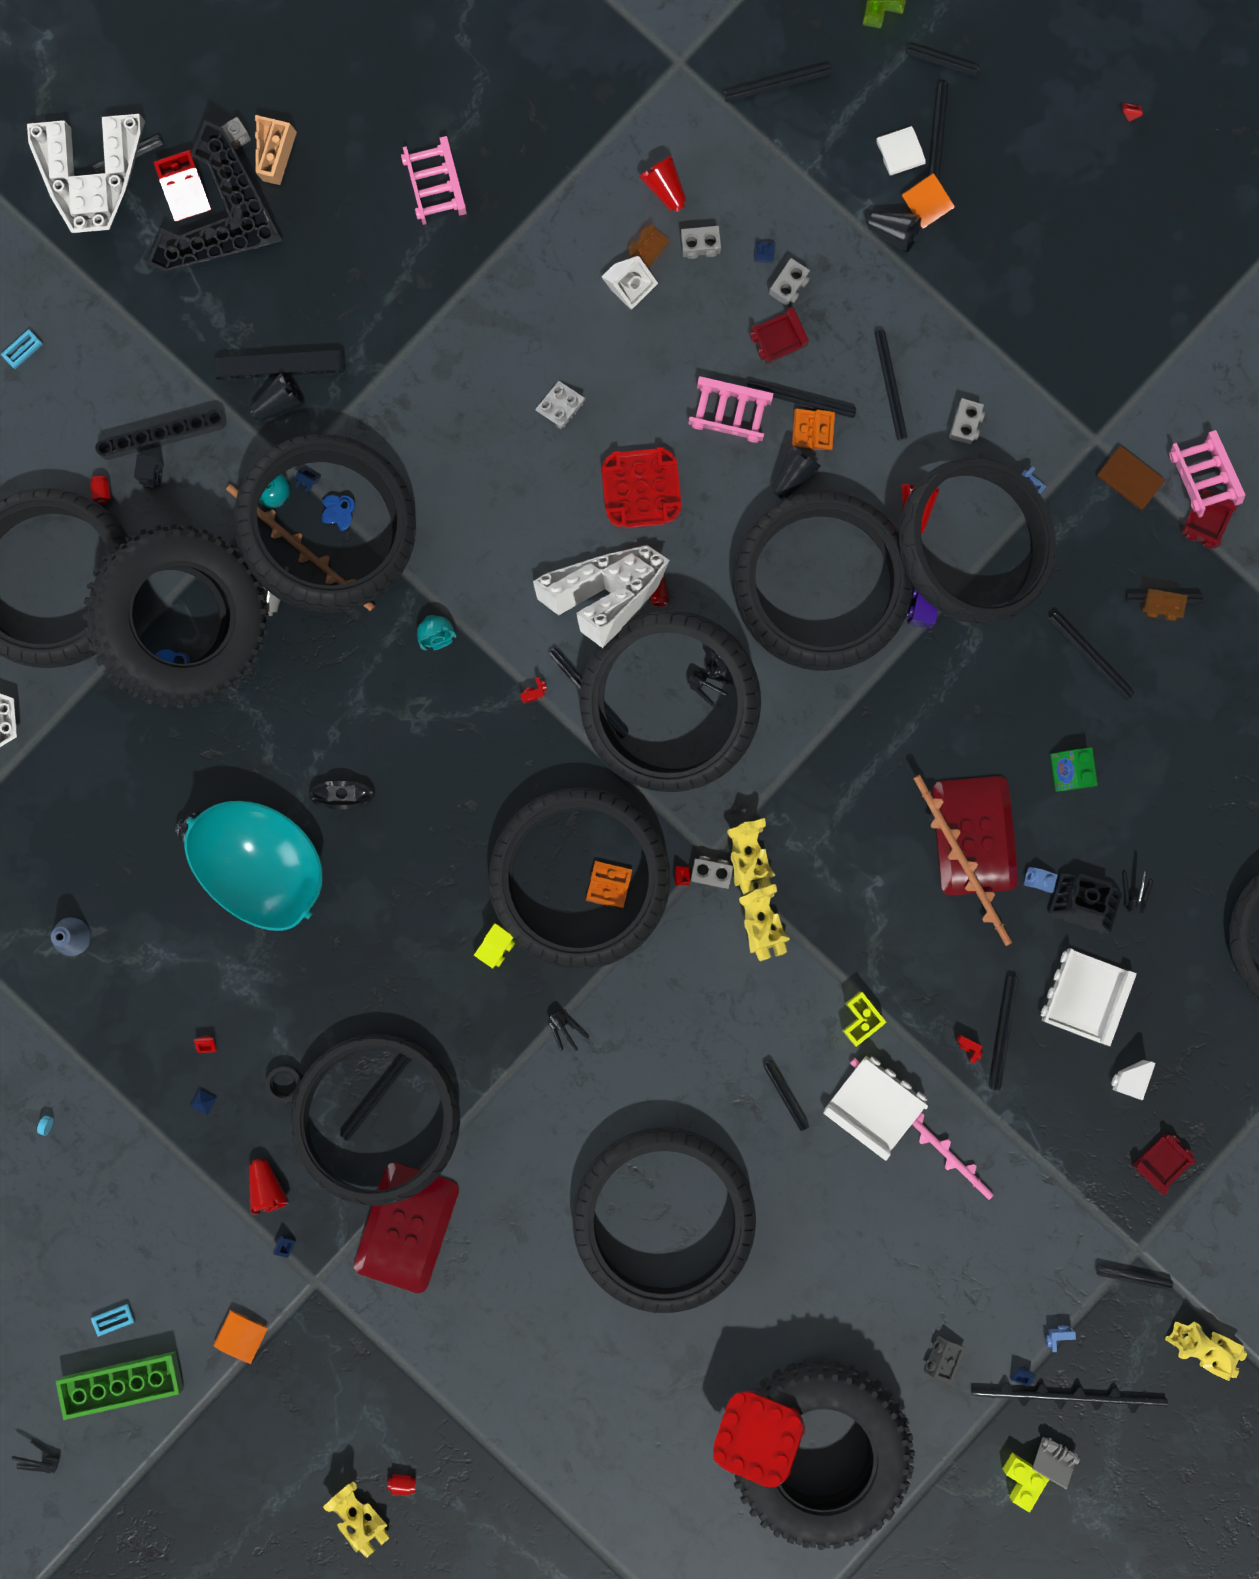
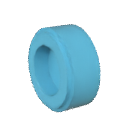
M42 1117L37 1127L38 1134L46 1136L50 1132L53 1125L52 1117Z

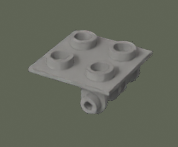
M558 381L535 411L555 423V426L561 430L566 427L565 425L568 423L569 418L572 419V415H576L577 410L584 405L585 398Z
M1042 1437L1032 1470L1067 1489L1074 1465L1079 1463L1080 1457H1078L1077 1453L1074 1454L1071 1451H1067L1068 1448H1062L1063 1445L1055 1443L1051 1438Z

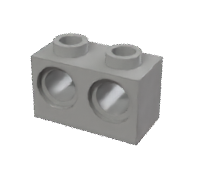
M238 117L221 127L225 131L234 150L251 140Z
M719 226L681 229L683 257L695 259L700 255L715 257L717 254H720ZM712 239L715 241V244L709 246L705 241ZM694 241L697 245L691 248L687 246V242Z
M791 258L770 288L769 295L788 307L790 302L794 303L800 295L798 291L801 286L804 288L809 282L810 278L808 275L810 270ZM797 272L801 275V278L794 279L791 274ZM788 288L791 293L785 295L781 292V289Z
M962 398L957 408L949 439L971 445L973 440H977L980 429H977L978 423L983 421L985 411H982L984 405ZM966 410H973L975 412V416L969 417L966 413ZM962 427L968 428L969 431H970V434H969V435H964V434L961 432V428H962Z
M699 856V859L695 858L690 882L729 889L733 866L729 865V861L718 860V863L711 862V858ZM699 865L707 866L708 873L706 875L698 874L697 868ZM723 868L726 870L727 876L725 879L717 878L716 871Z

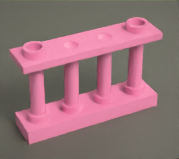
M447 136L440 138L441 145H437V148L408 154L407 146L403 147L404 154H401L403 165H408L418 208H415L417 219H422L423 225L427 224L426 215L450 209L458 210L459 216L467 214ZM440 155V157L444 156L445 163H442L441 166L413 172L411 165L413 161ZM441 173L449 174L450 180L445 184L422 190L417 189L415 180ZM445 191L454 193L455 198L451 199L452 201L422 208L420 200L422 197Z
M699 376L697 388L702 393L696 418L690 417L689 425H692V428L697 430L706 428L745 437L748 441L754 443L762 441L764 434L759 433L764 407L767 404L771 405L774 393ZM711 392L719 393L720 396L714 422L703 420L708 396ZM730 396L737 397V400H739L733 426L722 424L727 398ZM748 400L755 401L757 404L751 431L740 428L745 405Z
M1216 430L1208 433L1207 439L1203 444L1181 451L1177 443L1172 445L1171 452H1169L1170 460L1172 463H1175L1190 496L1191 507L1194 512H1197L1198 517L1203 516L1205 506L1227 499L1233 500L1235 506L1243 503L1245 498L1244 490ZM1206 450L1211 451L1212 459L1187 467L1183 459ZM1214 466L1218 467L1220 475L1194 483L1191 476L1192 473ZM1223 483L1226 485L1227 492L1201 499L1198 492L1200 489Z

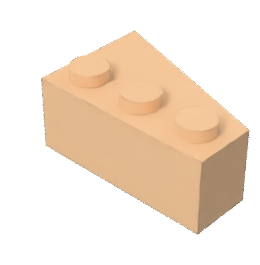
M255 115L257 130L255 132V138L257 139L256 173L263 181L280 185L297 132L290 123Z

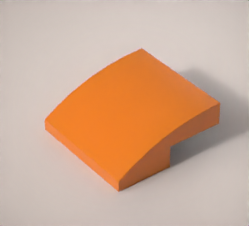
M934 173L902 194L912 213L921 217L922 228H925L955 207Z
M795 409L792 445L801 449L832 450L835 412Z
M595 861L586 901L623 909L632 869Z
M230 1310L213 1347L251 1364L268 1328L265 1325L250 1320L247 1316Z

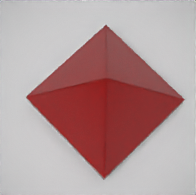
M1123 103L1122 105L1123 112L1129 122L1143 114L1140 105Z
M675 867L673 878L676 886H690V867Z
M205 1035L194 1039L197 1053L217 1052L213 1037Z

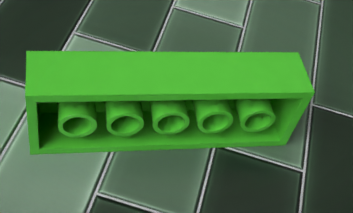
M176 1351L62 1376L56 1381L63 1420L174 1396L184 1390Z

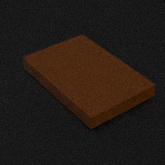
M1122 446L1118 447L1096 476L1141 511L1165 482V479Z

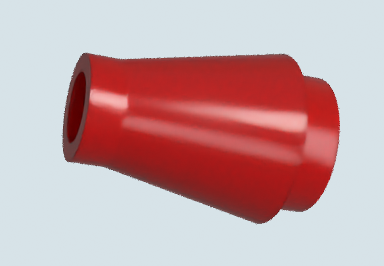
M662 577L658 588L651 596L650 600L653 606H666L669 601L666 578Z

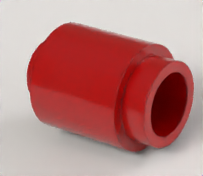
M92 477V482H90L91 499L100 505L108 504L107 502L111 500L107 477Z
M393 1474L392 1478H388L387 1490H391V1495L409 1496L410 1494H415L416 1478H411L409 1475Z

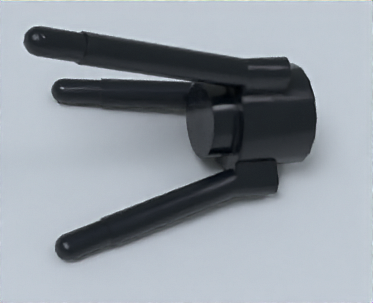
M694 670L687 683L691 685L690 689L696 691L707 703L714 706V703L699 689H702L704 685L724 696H728L727 692L707 682V678L728 685L732 684L731 681L720 677L711 678L701 670L700 672Z
M1147 870L1143 872L1138 897L1132 896L1131 900L1129 897L1127 873L1123 872L1124 906H1128L1129 912L1143 913L1144 909H1146V903L1153 885V881L1150 880L1144 898H1142L1148 873Z
M561 1010L548 1018L550 1022L548 1025L552 1029L561 1051H563V1046L557 1030L560 1029L575 1051L578 1050L564 1027L567 1025L566 1021L586 1039L589 1038L569 1018L567 1013L563 1014Z
M32 1439L30 1443L48 1454V1456L44 1455L41 1462L22 1457H11L12 1460L40 1466L17 1465V1469L46 1472L49 1474H55L60 1458L56 1457L57 1452L50 1451Z

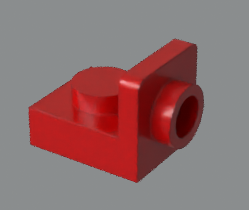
M539 677L535 678L538 689L535 690L534 687L523 690L524 693L520 694L523 704L545 698L544 692H547L544 681L540 682Z
M959 1035L956 1042L960 1043L959 1048L970 1052L971 1049L973 1050L968 1061L972 1063L979 1061L983 1053L981 1050L982 1046Z

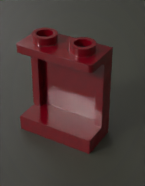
M793 307L787 309L785 314L761 325H753L751 333H749L752 342L757 343L759 347L757 351L760 359L765 360L766 364L808 346L809 343L808 337Z
M1202 489L1199 492L1201 499L1217 495L1206 489ZM1229 499L1205 506L1202 517H1198L1197 512L1191 509L1181 533L1186 535L1185 538L1188 540H1197L1202 542V545L1206 548L1216 549L1221 545V538L1232 513L1236 511L1238 505L1235 506L1234 502Z
M1166 1133L1132 1165L1163 1196L1169 1191L1168 1187L1191 1164L1194 1165L1196 1163L1193 1159L1194 1155L1187 1148L1183 1149L1179 1145V1139L1173 1134L1168 1135Z

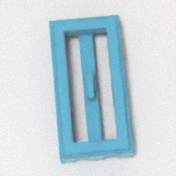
M28 329L1 355L16 369L43 344ZM31 336V339L28 342L21 346L18 349V351L15 352L10 358L8 357L17 347H19L27 338Z
M129 1303L91 1318L97 1336L135 1322L132 1310L129 1308ZM122 1310L126 1311V1313L118 1315L101 1323H97V1320L102 1319L104 1317H107ZM125 1317H128L129 1319L127 1321H124L122 1323H119L117 1325L100 1331L99 1327H102L104 1325L115 1322Z

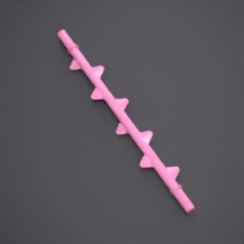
M854 1058L850 1064L856 1069L860 1062ZM920 1113L912 1123L921 1133L919 1142L921 1144L930 1142L947 1158L945 1164L947 1170L957 1168L973 1184V1187H976L990 1200L994 1194L981 1182L980 1178L978 1179L975 1176L977 1166L975 1164L965 1166L949 1151L951 1141L949 1139L939 1141L922 1124L924 1114Z

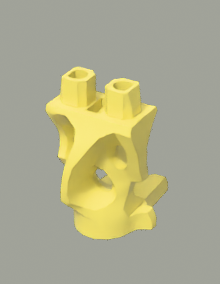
M765 818L744 822L738 827L727 830L728 835L733 841L731 861L734 866L735 886L740 885L743 895L755 890L753 884L755 882L758 883L759 889L770 886V878L775 876V873L769 866L766 849H761L757 841L758 834L766 826ZM747 846H750L752 849L750 855L745 853ZM758 858L761 860V865L757 864Z
M775 884L756 889L748 895L739 898L740 903L745 907L744 925L748 933L750 953L756 952L759 961L771 958L768 948L773 947L775 956L787 953L785 943L790 940L782 928L779 914H774L769 906L770 898L774 897V894L777 892ZM759 912L764 913L763 921L758 919ZM771 924L775 926V931L771 929Z
M1175 1321L1172 1334L1166 1336L1165 1340L1179 1348V1358L1196 1357L1200 1360L1199 1365L1211 1373L1228 1381L1231 1377L1237 1378L1239 1368L1236 1365L1239 1360L1243 1361L1247 1356L1244 1346L1216 1332H1212V1339L1210 1340L1196 1322L1188 1326Z
M353 1481L331 1498L323 1508L328 1512L334 1511L344 1521L337 1524L339 1530L356 1552L360 1551L367 1558L375 1551L369 1542L375 1537L380 1545H382L390 1537L384 1529L387 1524L368 1503L363 1505L355 1498L353 1492L357 1489V1486ZM351 1507H354L357 1511L355 1517L349 1515ZM366 1513L371 1515V1521H367L364 1518ZM348 1525L355 1530L354 1534L348 1532Z

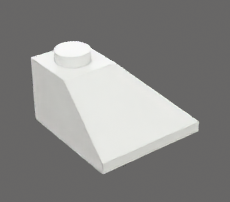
M639 256L615 263L602 276L611 291L631 310L658 284Z
M1141 1060L1118 1071V1074H1115L1112 1080V1090L1143 1100L1155 1063Z

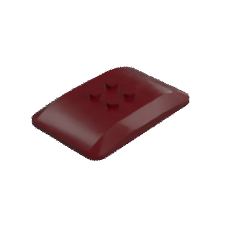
M1001 776L940 781L934 784L932 797L934 799H943L944 802L939 808L950 829L960 830L961 833L956 841L967 861L978 863L974 873L984 892L1013 890L1018 884V873L1008 781ZM936 828L942 891L950 896L976 894V891H966L965 887L970 880L958 860H949L948 855L952 848L943 831Z
M390 1163L384 1171L378 1190L397 1187L415 1177L421 1170L400 1163ZM438 1176L432 1184L411 1198L394 1204L373 1206L355 1258V1271L360 1275L414 1293L426 1291L459 1194L458 1185L454 1181Z

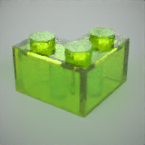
M867 0L862 25L881 28L885 11L902 14L906 0Z

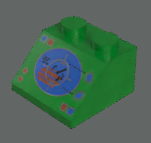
M1093 748L1050 754L1055 792L1098 786Z

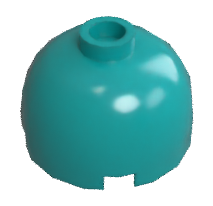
M283 474L276 477L265 489L258 503L266 508H276L283 505L290 495V485L287 478Z
M435 615L427 616L419 624L416 633L420 648L423 650H428L427 647H432L433 650L444 648L453 642V637L456 638L451 622L445 617Z

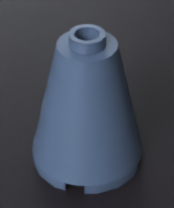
M65 918L54 927L51 933V941L56 950L61 954L76 956L88 948L91 932L88 925L82 920Z

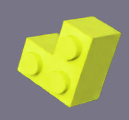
M495 923L474 956L492 969L495 966L499 967L505 959L503 957L505 951L510 952L515 945V942L512 940L513 937L503 927Z
M858 992L845 1003L857 1019L842 1031L856 1047L887 1023L863 992Z
M1012 1453L1002 1469L1007 1476L1017 1481L1009 1497L1013 1503L1030 1513L1049 1479L1032 1470V1464Z

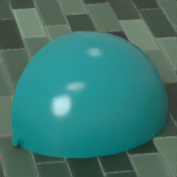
M230 801L216 804L203 811L196 818L190 817L187 820L188 829L185 834L184 848L189 866L204 890L225 910L250 925L273 931L291 929L299 924L303 918L309 919L313 915L311 908L315 904L322 886L321 863L310 839L292 820L272 808L246 801Z

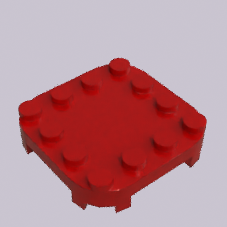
M662 447L626 452L616 451L605 459L602 464L605 511L608 520L613 526L626 529L659 526L672 523L678 518L681 511L678 463L676 457L671 452Z
M748 1390L737 1393L727 1404L714 1442L713 1459L726 1471L762 1486L777 1487L786 1481L791 1474L802 1436L805 1434L806 1426H804L803 1418L794 1407H788L756 1394L754 1391Z

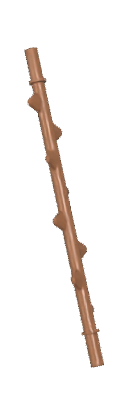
M232 484L228 485L226 490L237 498L239 490ZM257 507V516L273 529L271 538L283 537L300 552V563L310 560L327 575L325 582L327 585L333 583L343 585L356 581L355 579L345 581L328 566L330 559L328 555L318 558L301 544V533L291 535L275 522L276 512L274 510L264 512ZM371 602L363 605L370 612L375 607Z
M921 775L914 777L913 779L922 793V797H924L935 817L930 826L943 831L952 848L948 855L949 860H958L970 880L965 887L966 891H976L987 911L982 918L983 922H993L994 928L998 931L1005 946L1011 944L1012 941L1004 928V924L1000 921L991 904L995 896L994 892H984L974 873L978 863L967 861L956 841L961 833L960 830L950 829L939 810L944 802L943 799H934L932 797L931 791L928 790Z

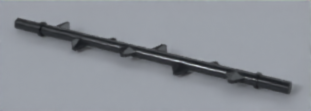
M1005 1383L1001 1390L994 1388H972V1396L991 1397L992 1399L994 1397L1019 1399L1022 1406H1026L1030 1399L1055 1401L1058 1409H1062L1067 1401L1092 1403L1095 1410H1098L1103 1403L1128 1405L1131 1413H1135L1140 1405L1145 1407L1168 1406L1167 1399L1148 1398V1396H1145V1398L1125 1397L1120 1395L1117 1388H1113L1109 1396L1085 1394L1082 1387H1078L1073 1394L1052 1393L1047 1391L1044 1384H1040L1036 1392L1015 1391L1011 1389L1009 1383Z

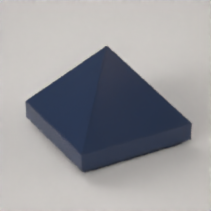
M199 1089L190 1107L208 1115L217 1098Z
M280 1236L276 1242L273 1254L288 1258L296 1240Z
M1023 1366L1015 1370L1010 1380L1029 1386L1036 1375Z

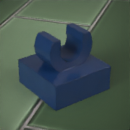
M756 241L754 262L773 264L775 243Z
M303 467L297 471L295 476L298 480L296 486L299 487L304 483L306 484L305 492H308L312 486L319 482L321 476Z

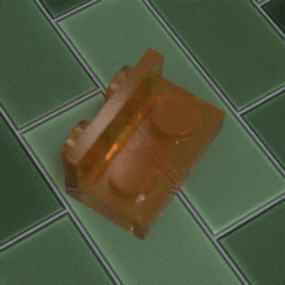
M653 224L649 228L646 226L641 232V238L638 242L634 241L628 249L630 251L629 259L639 256L648 269L670 243V240L658 232Z
M1148 589L1145 608H1142V612H1147L1146 616L1158 618V615H1165L1166 620L1177 621V618L1184 617L1188 595Z

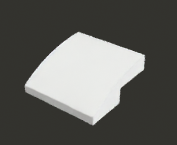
M912 126L877 138V145L883 155V162L890 176L925 164L921 146Z

